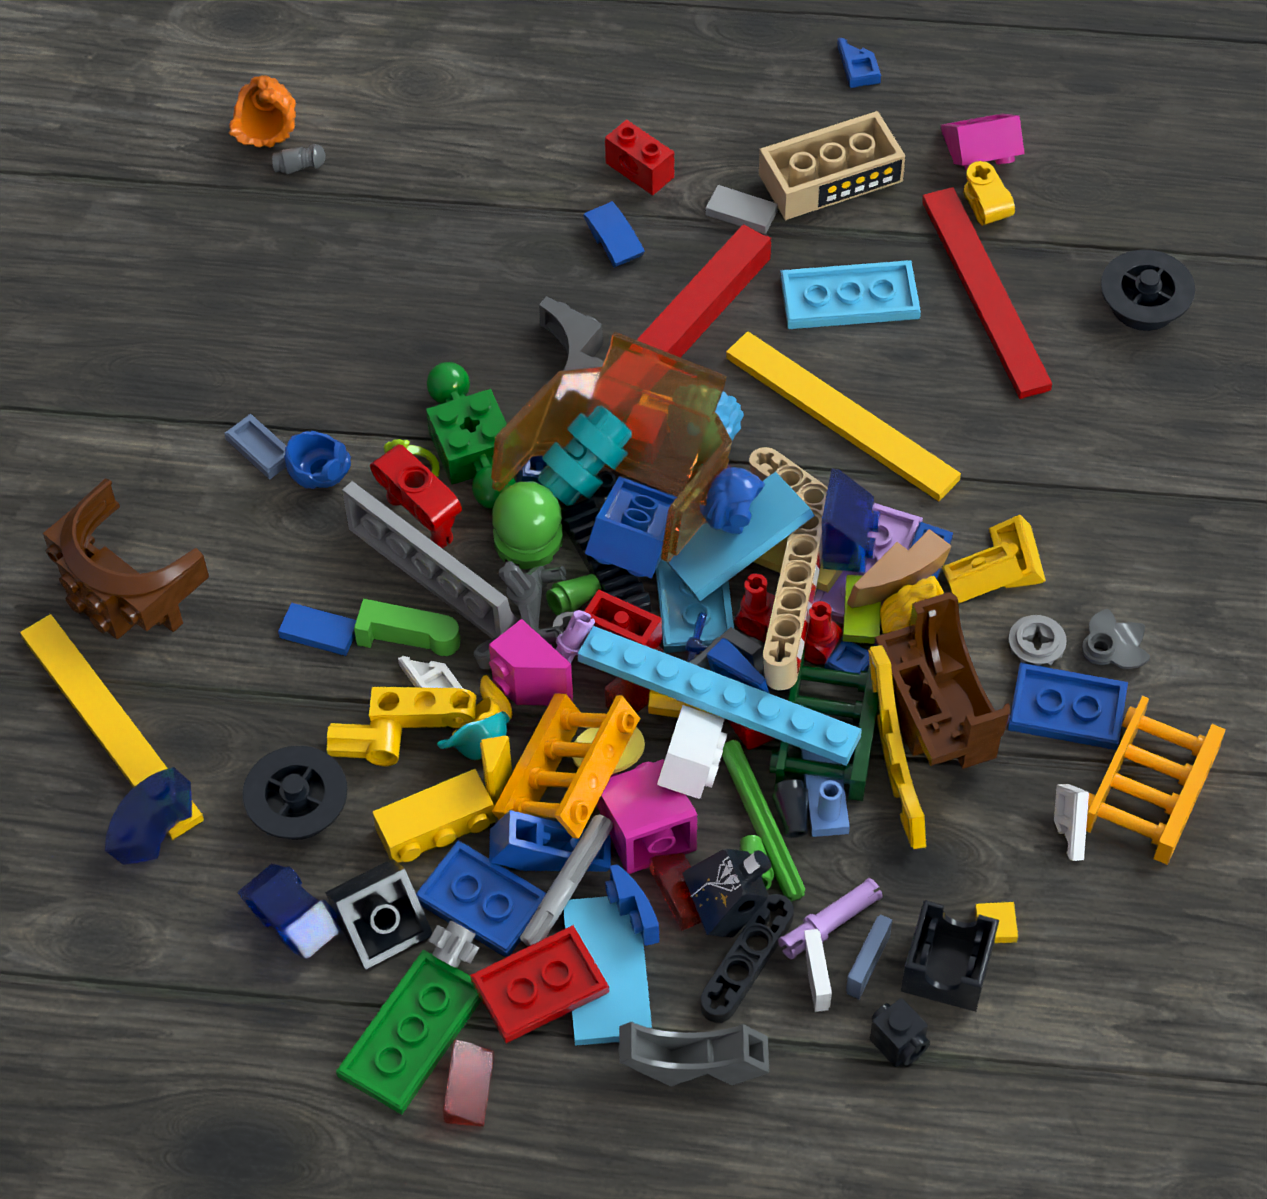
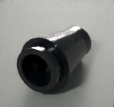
M786 780L774 785L775 793L772 794V799L784 826L786 837L797 838L808 833V789L804 788L803 781Z

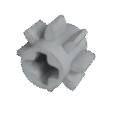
M453 921L449 922L447 928L437 925L429 939V942L436 946L432 955L455 968H458L461 960L471 964L479 949L478 946L471 943L476 934Z

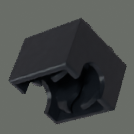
M923 900L904 968L901 992L976 1012L991 959L999 920L978 914L975 922H960L945 914L944 905Z

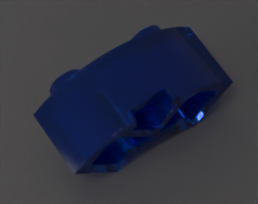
M175 767L159 771L137 784L124 797L113 814L107 830L105 851L123 865L158 859L160 844L167 832L178 822L192 817L191 782Z
M270 864L237 893L266 928L272 925L281 937L282 943L291 951L307 960L341 931L334 920L337 918V914L325 900L320 901L313 897L301 886L302 881L292 868Z

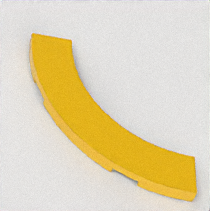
M882 645L870 647L868 652L872 689L874 693L878 692L880 714L876 716L893 795L901 799L902 813H900V818L910 846L913 849L925 848V817L912 783L903 748L894 697L891 662Z

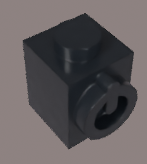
M902 997L892 1005L889 1003L882 1005L873 1014L869 1040L895 1068L902 1062L905 1065L913 1063L930 1045V1040L926 1037L928 1025Z

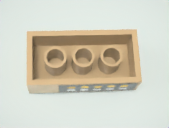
M876 111L761 148L759 176L774 202L778 204V209L783 218L787 220L903 182L905 154L879 112Z

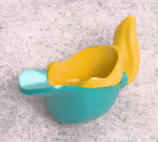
M484 675L480 682V693L483 700L476 705L474 722L464 725L459 730H455L450 739L439 741L437 743L439 748L454 747L465 757L471 760L482 759L480 748L482 739L507 735L506 725L512 718V708L507 697L492 682L489 676Z

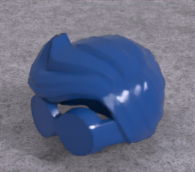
M305 431L292 436L285 447L284 459L290 477L303 488L332 487L344 478L351 466V456L346 451L345 445L327 434Z
M728 467L713 479L707 493L706 505H700V512L711 528L715 530L722 528L723 531L728 533L741 534L744 529L743 527L749 525L752 517L749 511L750 504L762 491L765 483L746 469Z

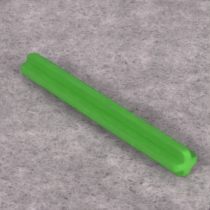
M737 740L725 742L722 757L757 836L762 839L784 896L790 899L791 902L801 899L805 895V887L744 751Z

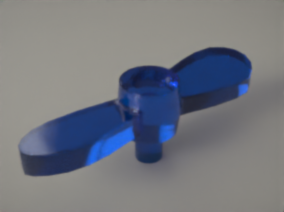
M700 612L698 614L693 637L688 638L685 651L690 653L687 662L695 659L696 654H699L700 651L703 652L709 647L702 644L703 641L700 640L707 618L706 613Z

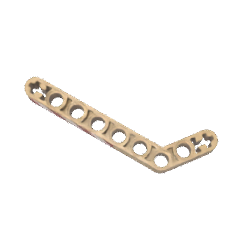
M764 447L751 453L749 458L750 472L763 481L776 471L810 507L815 515L788 536L763 650L764 675L767 685L772 689L786 690L791 688L798 679L809 625V609H812L830 524V494L827 486L772 448Z

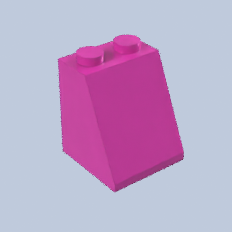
M664 759L654 763L644 762L634 770L622 774H612L597 802L601 815L613 822V828L609 834L623 867L628 874L697 850V813L686 794L657 785Z

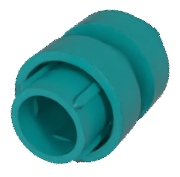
M602 405L597 406L589 417L580 413L567 428L574 436L565 447L555 442L542 457L548 465L539 474L538 481L543 486L549 488L553 495L567 506L573 505L582 494L590 499L603 484V481L597 474L604 465L607 464L615 470L628 455L623 446L632 437V431Z

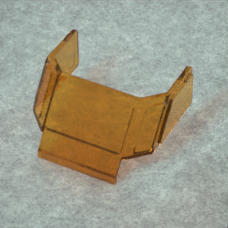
M615 332L612 335L611 345L602 367L559 371L496 435L491 479H493L492 489L500 492L531 457L545 455L555 442L565 447L574 437L567 428L580 413L589 417L597 406L602 405L632 431V437L623 446L628 455L614 471L677 496L668 510L661 560L669 562L674 555L677 556L706 521L700 512V505H706L707 493L713 479L726 469L729 462L728 455L731 450L732 440L719 415L715 413L727 376ZM607 464L604 465V467H607V468H609V469H612V468H611L610 466H608Z

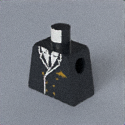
M727 848L682 873L707 935L733 938L767 901L768 892L761 876L771 868V862L765 853L756 850L750 854L748 851Z

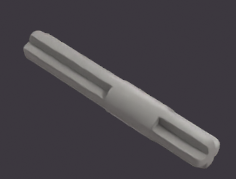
M599 814L595 815L522 933L521 941L527 946L545 939L613 828V822L607 817Z

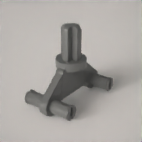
M506 562L505 566L499 569V576L507 585V596L513 604L519 607L521 619L547 642L556 641L558 635L561 634L558 626L546 629L538 628L542 588H546L547 583L566 580L565 568L560 566L544 569L543 566L533 567L527 573H523L513 562Z

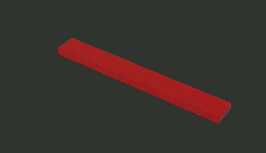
M954 187L923 195L922 203L1019 399L1051 391L1052 382Z

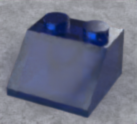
M831 469L821 521L823 569L865 573L867 560L874 559L876 538L872 537V532H879L881 513L880 511H874V496L839 469Z

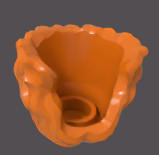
M270 76L253 77L250 83L244 85L238 94L233 119L229 124V135L234 136L243 145H254L258 148L263 146L271 148L275 143L284 142L289 138V133L295 127V99L284 85L280 84L275 78Z

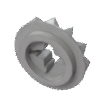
M1030 615L1019 619L1012 626L1008 638L1011 654H1016L1020 658L1021 663L1029 662L1036 666L1046 663L1051 666L1056 659L1062 658L1067 643L1063 628L1053 619L1042 615ZM1036 632H1038V637H1040L1042 643L1039 650L1034 648L1032 642Z

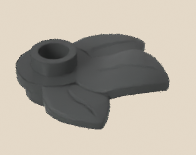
M1109 609L1102 610L1095 614L1089 622L1090 634L1083 641V655L1088 661L1096 665L1112 663L1122 669L1141 667L1150 660V655L1139 647L1144 637L1145 625L1133 622L1116 623V619ZM1095 648H1103L1105 651H1098Z

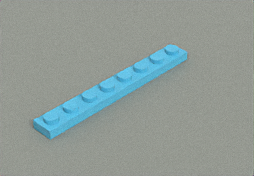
M595 626L592 627L577 653L578 662L846 766L861 738L862 729Z

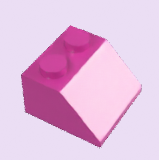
M996 114L941 124V130L954 164L965 165V170H967L970 164L977 161L996 160V164L1015 162V156L1025 154L1019 115Z
M523 619L519 620L489 644L491 660L489 664L492 670V682L516 705L548 706L555 693L566 694L573 702L571 663Z

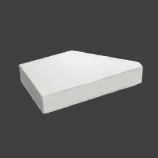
M406 656L398 658L400 667L415 687L462 688L445 663L434 661L424 663L410 660V657Z
M1057 784L1054 813L1055 825L1059 834H1065L1067 839L1068 851L1066 853L1068 858L1072 861L1084 860L1089 792L1070 784Z
M818 929L804 931L808 977L815 1012L826 1011L830 1007L832 992L821 935Z

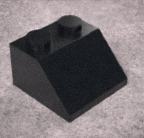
M394 859L325 892L342 931L365 970L431 937L433 934L405 868Z

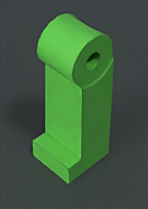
M363 598L354 627L357 646L371 648L373 640L376 639L431 649L440 656L452 655L459 649V626L453 617Z

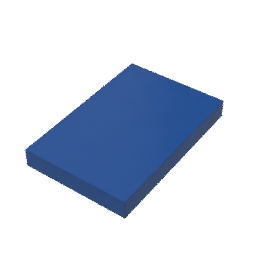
M1020 663L1008 730L1117 750L1128 682Z
M459 840L416 893L422 907L448 923L453 921L476 934L474 939L505 958L510 956L521 942L522 933L546 895V892L501 865L489 863V858Z

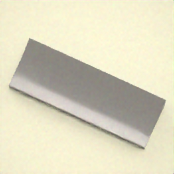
M351 481L342 489L349 530L492 639L498 638L521 620L512 613L506 596L356 483Z

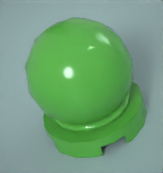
M534 481L517 482L504 488L496 499L492 510L494 546L499 557L504 562L507 559L510 562L519 564L520 569L544 566L553 560V555L559 550L560 546L562 547L561 507L549 488Z

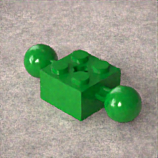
M453 362L440 363L430 371L427 377L428 393L433 400L440 403V405L426 409L429 435L451 485L474 478L472 492L476 501L485 508L493 509L494 503L502 490L516 483L513 474L506 469V467L516 465L513 436L492 390L488 389L467 396L470 389V379L466 370Z

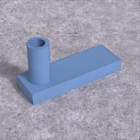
M800 748L802 759L840 764ZM804 774L805 788L808 789V812L812 837L849 834L850 826L843 780Z

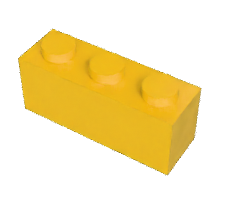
M476 769L372 812L375 829L390 860L394 859L398 863L412 861L418 858L421 853L432 848L448 846L456 838L470 832H481L491 823L496 822L495 815L492 813L494 804Z

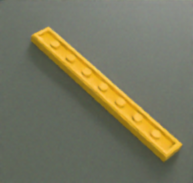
M747 331L726 351V359L938 502L960 481V472Z
M50 614L21 631L20 634L24 642L171 839L174 840L204 821L200 810L54 617Z

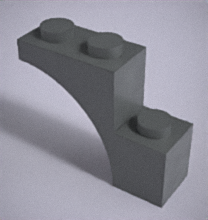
M546 296L539 304L540 326L551 332L561 342L568 355L566 366L558 378L559 400L588 414V409L595 402L588 398V392L609 370V365L605 364L601 359L594 357L603 346L602 324L592 316H585L571 309L567 304L557 302Z
M633 1022L619 1026L620 1063L669 1086H674L706 1074L733 1086L769 1073L768 1036L744 1024L717 1031L688 1033L656 1030Z

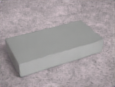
M720 185L717 186L706 206L707 216L738 226L744 224L763 234L767 233L778 212L777 203Z

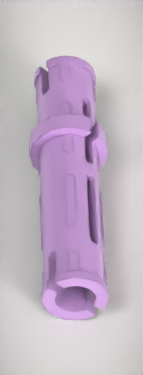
M868 878L818 914L806 916L803 919V924L778 939L780 947L787 946L782 950L789 959H794L799 953L806 949L804 931L818 929L822 942L827 940L830 932L874 902L882 899L881 890L873 891L879 887L877 883Z

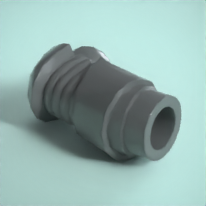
M311 144L308 148L301 146L284 149L272 155L274 172L286 173V175L310 166L318 169L324 164L326 159L324 149L318 144Z

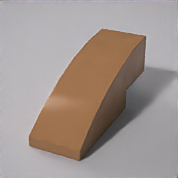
M930 529L909 550L896 542L854 584L847 604L852 608L875 604L886 600L905 585H915L920 579H927L944 565L952 546Z

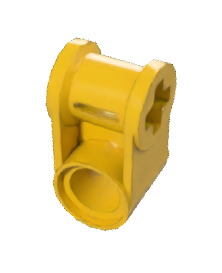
M984 161L970 164L966 173L968 182L964 186L963 193L972 207L977 221L983 226L1013 216L1015 213L1013 198L1008 189L1003 185L995 168Z

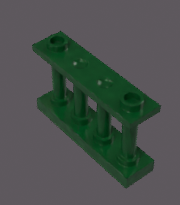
M804 647L798 679L790 689L788 701L821 714L853 718V722L860 723L859 728L862 729L861 738L853 752L854 761L853 763L848 762L847 766L788 757L790 744L781 741L779 752L772 751L769 773L776 774L775 785L784 781L785 771L843 780V784L850 785L848 799L863 801L879 704L878 692L874 693L872 689L870 663L868 671L861 670L860 674L804 666ZM806 680L858 688V692L864 693L863 701L856 700V704L799 696L801 681Z

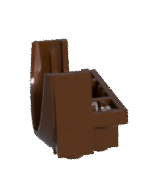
M105 478L75 507L43 533L47 545L45 551L48 557L58 566L61 575L59 581L67 593L66 602L76 613L84 612L90 617L91 623L99 632L104 634L107 631L117 640L135 624H138L146 632L155 624L158 626L163 624L174 632L183 624L178 604L209 578L204 555L197 548H194L162 569L140 574L106 546L100 550L92 545L95 543L94 537L91 536L92 533L105 519L120 508L111 487L112 481Z
M947 592L913 603L908 627L876 636L874 641L875 646H883L891 662L899 728L912 756L925 753L930 766L957 758L962 769L997 758L1000 740L1009 722L1010 705L1007 703L1003 709L995 711L981 685L963 636L957 596Z

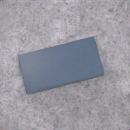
M249 414L224 433L226 440L269 480L286 468L284 459L286 445L252 414Z
M883 915L877 916L848 975L847 995L860 999L890 938L892 919Z

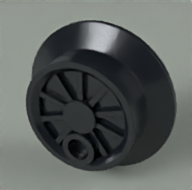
M1134 250L1117 256L1107 265L1101 278V291L1106 303L1120 322L1133 329L1152 331L1165 327L1171 321L1181 317L1190 308L1195 296V283L1190 271L1176 258L1155 250Z
M308 746L284 747L267 754L252 767L244 782L243 803L250 820L263 832L283 839H307L326 829L338 818L347 799V781L338 762L322 750Z

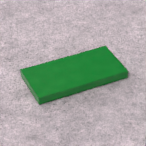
M423 949L336 1070L337 1077L402 1115L482 1001L471 982L470 975L445 963Z

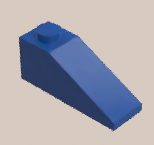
M509 810L490 829L489 863L523 871H561L580 838H573L560 822ZM611 835L607 836L587 871L607 872L610 869Z

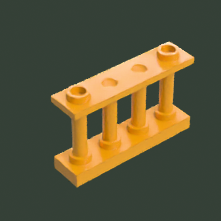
M555 693L492 813L499 820L509 810L536 817L556 818L573 838L579 839L640 717L622 695H616L608 713L604 714L581 713L566 694ZM578 727L599 728L592 743L571 742ZM563 757L584 758L576 773L555 772ZM547 786L568 788L561 803L539 801Z
M1142 696L1137 708L1130 706L1122 724V727L1127 728L1097 794L1089 793L1086 831L1091 832L1097 817L1108 820L1151 838V843L1158 845L1154 860L1168 865L1220 749L1226 729L1212 724L1207 736L1201 734L1198 737L1146 717L1145 712L1149 698ZM1138 729L1191 750V755L1197 757L1194 765L1186 763L1183 766L1131 745ZM1127 758L1178 779V784L1184 786L1180 795L1173 792L1171 796L1118 774L1124 759ZM1111 787L1166 809L1165 813L1171 815L1167 825L1161 822L1159 825H1156L1104 803Z

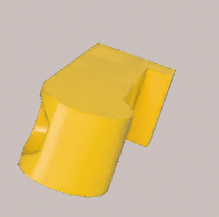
M372 687L369 718L371 721L378 718L393 719L399 722L402 728L449 726L460 729L475 720L476 695L462 688Z

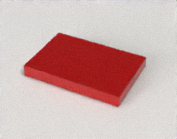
M574 925L470 975L472 984L505 1043L610 992L608 983Z

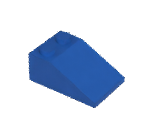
M619 476L596 517L585 554L593 557L601 564H613L627 569L634 576L652 578L675 526L684 499Z

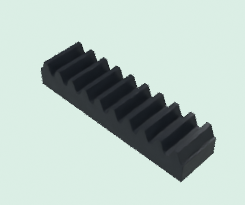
M593 497L562 509L561 523L589 573L594 574L599 580L601 591L651 612L648 592L645 593L643 583L638 581L637 576L630 574L627 569L619 566L601 564L593 557L585 554L596 517L600 512L599 507H595Z

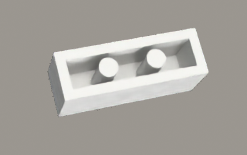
M682 705L657 785L698 799L701 798L704 786L712 788L727 733L721 732L725 718Z

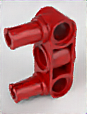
M398 444L370 464L373 476L387 491L386 497L390 504L395 506L402 505L425 528L431 531V541L439 547L444 548L447 546V542L450 544L453 541L451 527L454 524L455 516L462 512V506L456 495L403 445Z
M755 573L749 575L747 581L745 580V595L741 600L740 610L734 622L743 633L765 642L775 595L767 592V579L763 575ZM817 601L813 603L812 609H809V625L804 645V660L816 665H823L827 662L843 635L839 625L831 620L832 608L826 602Z

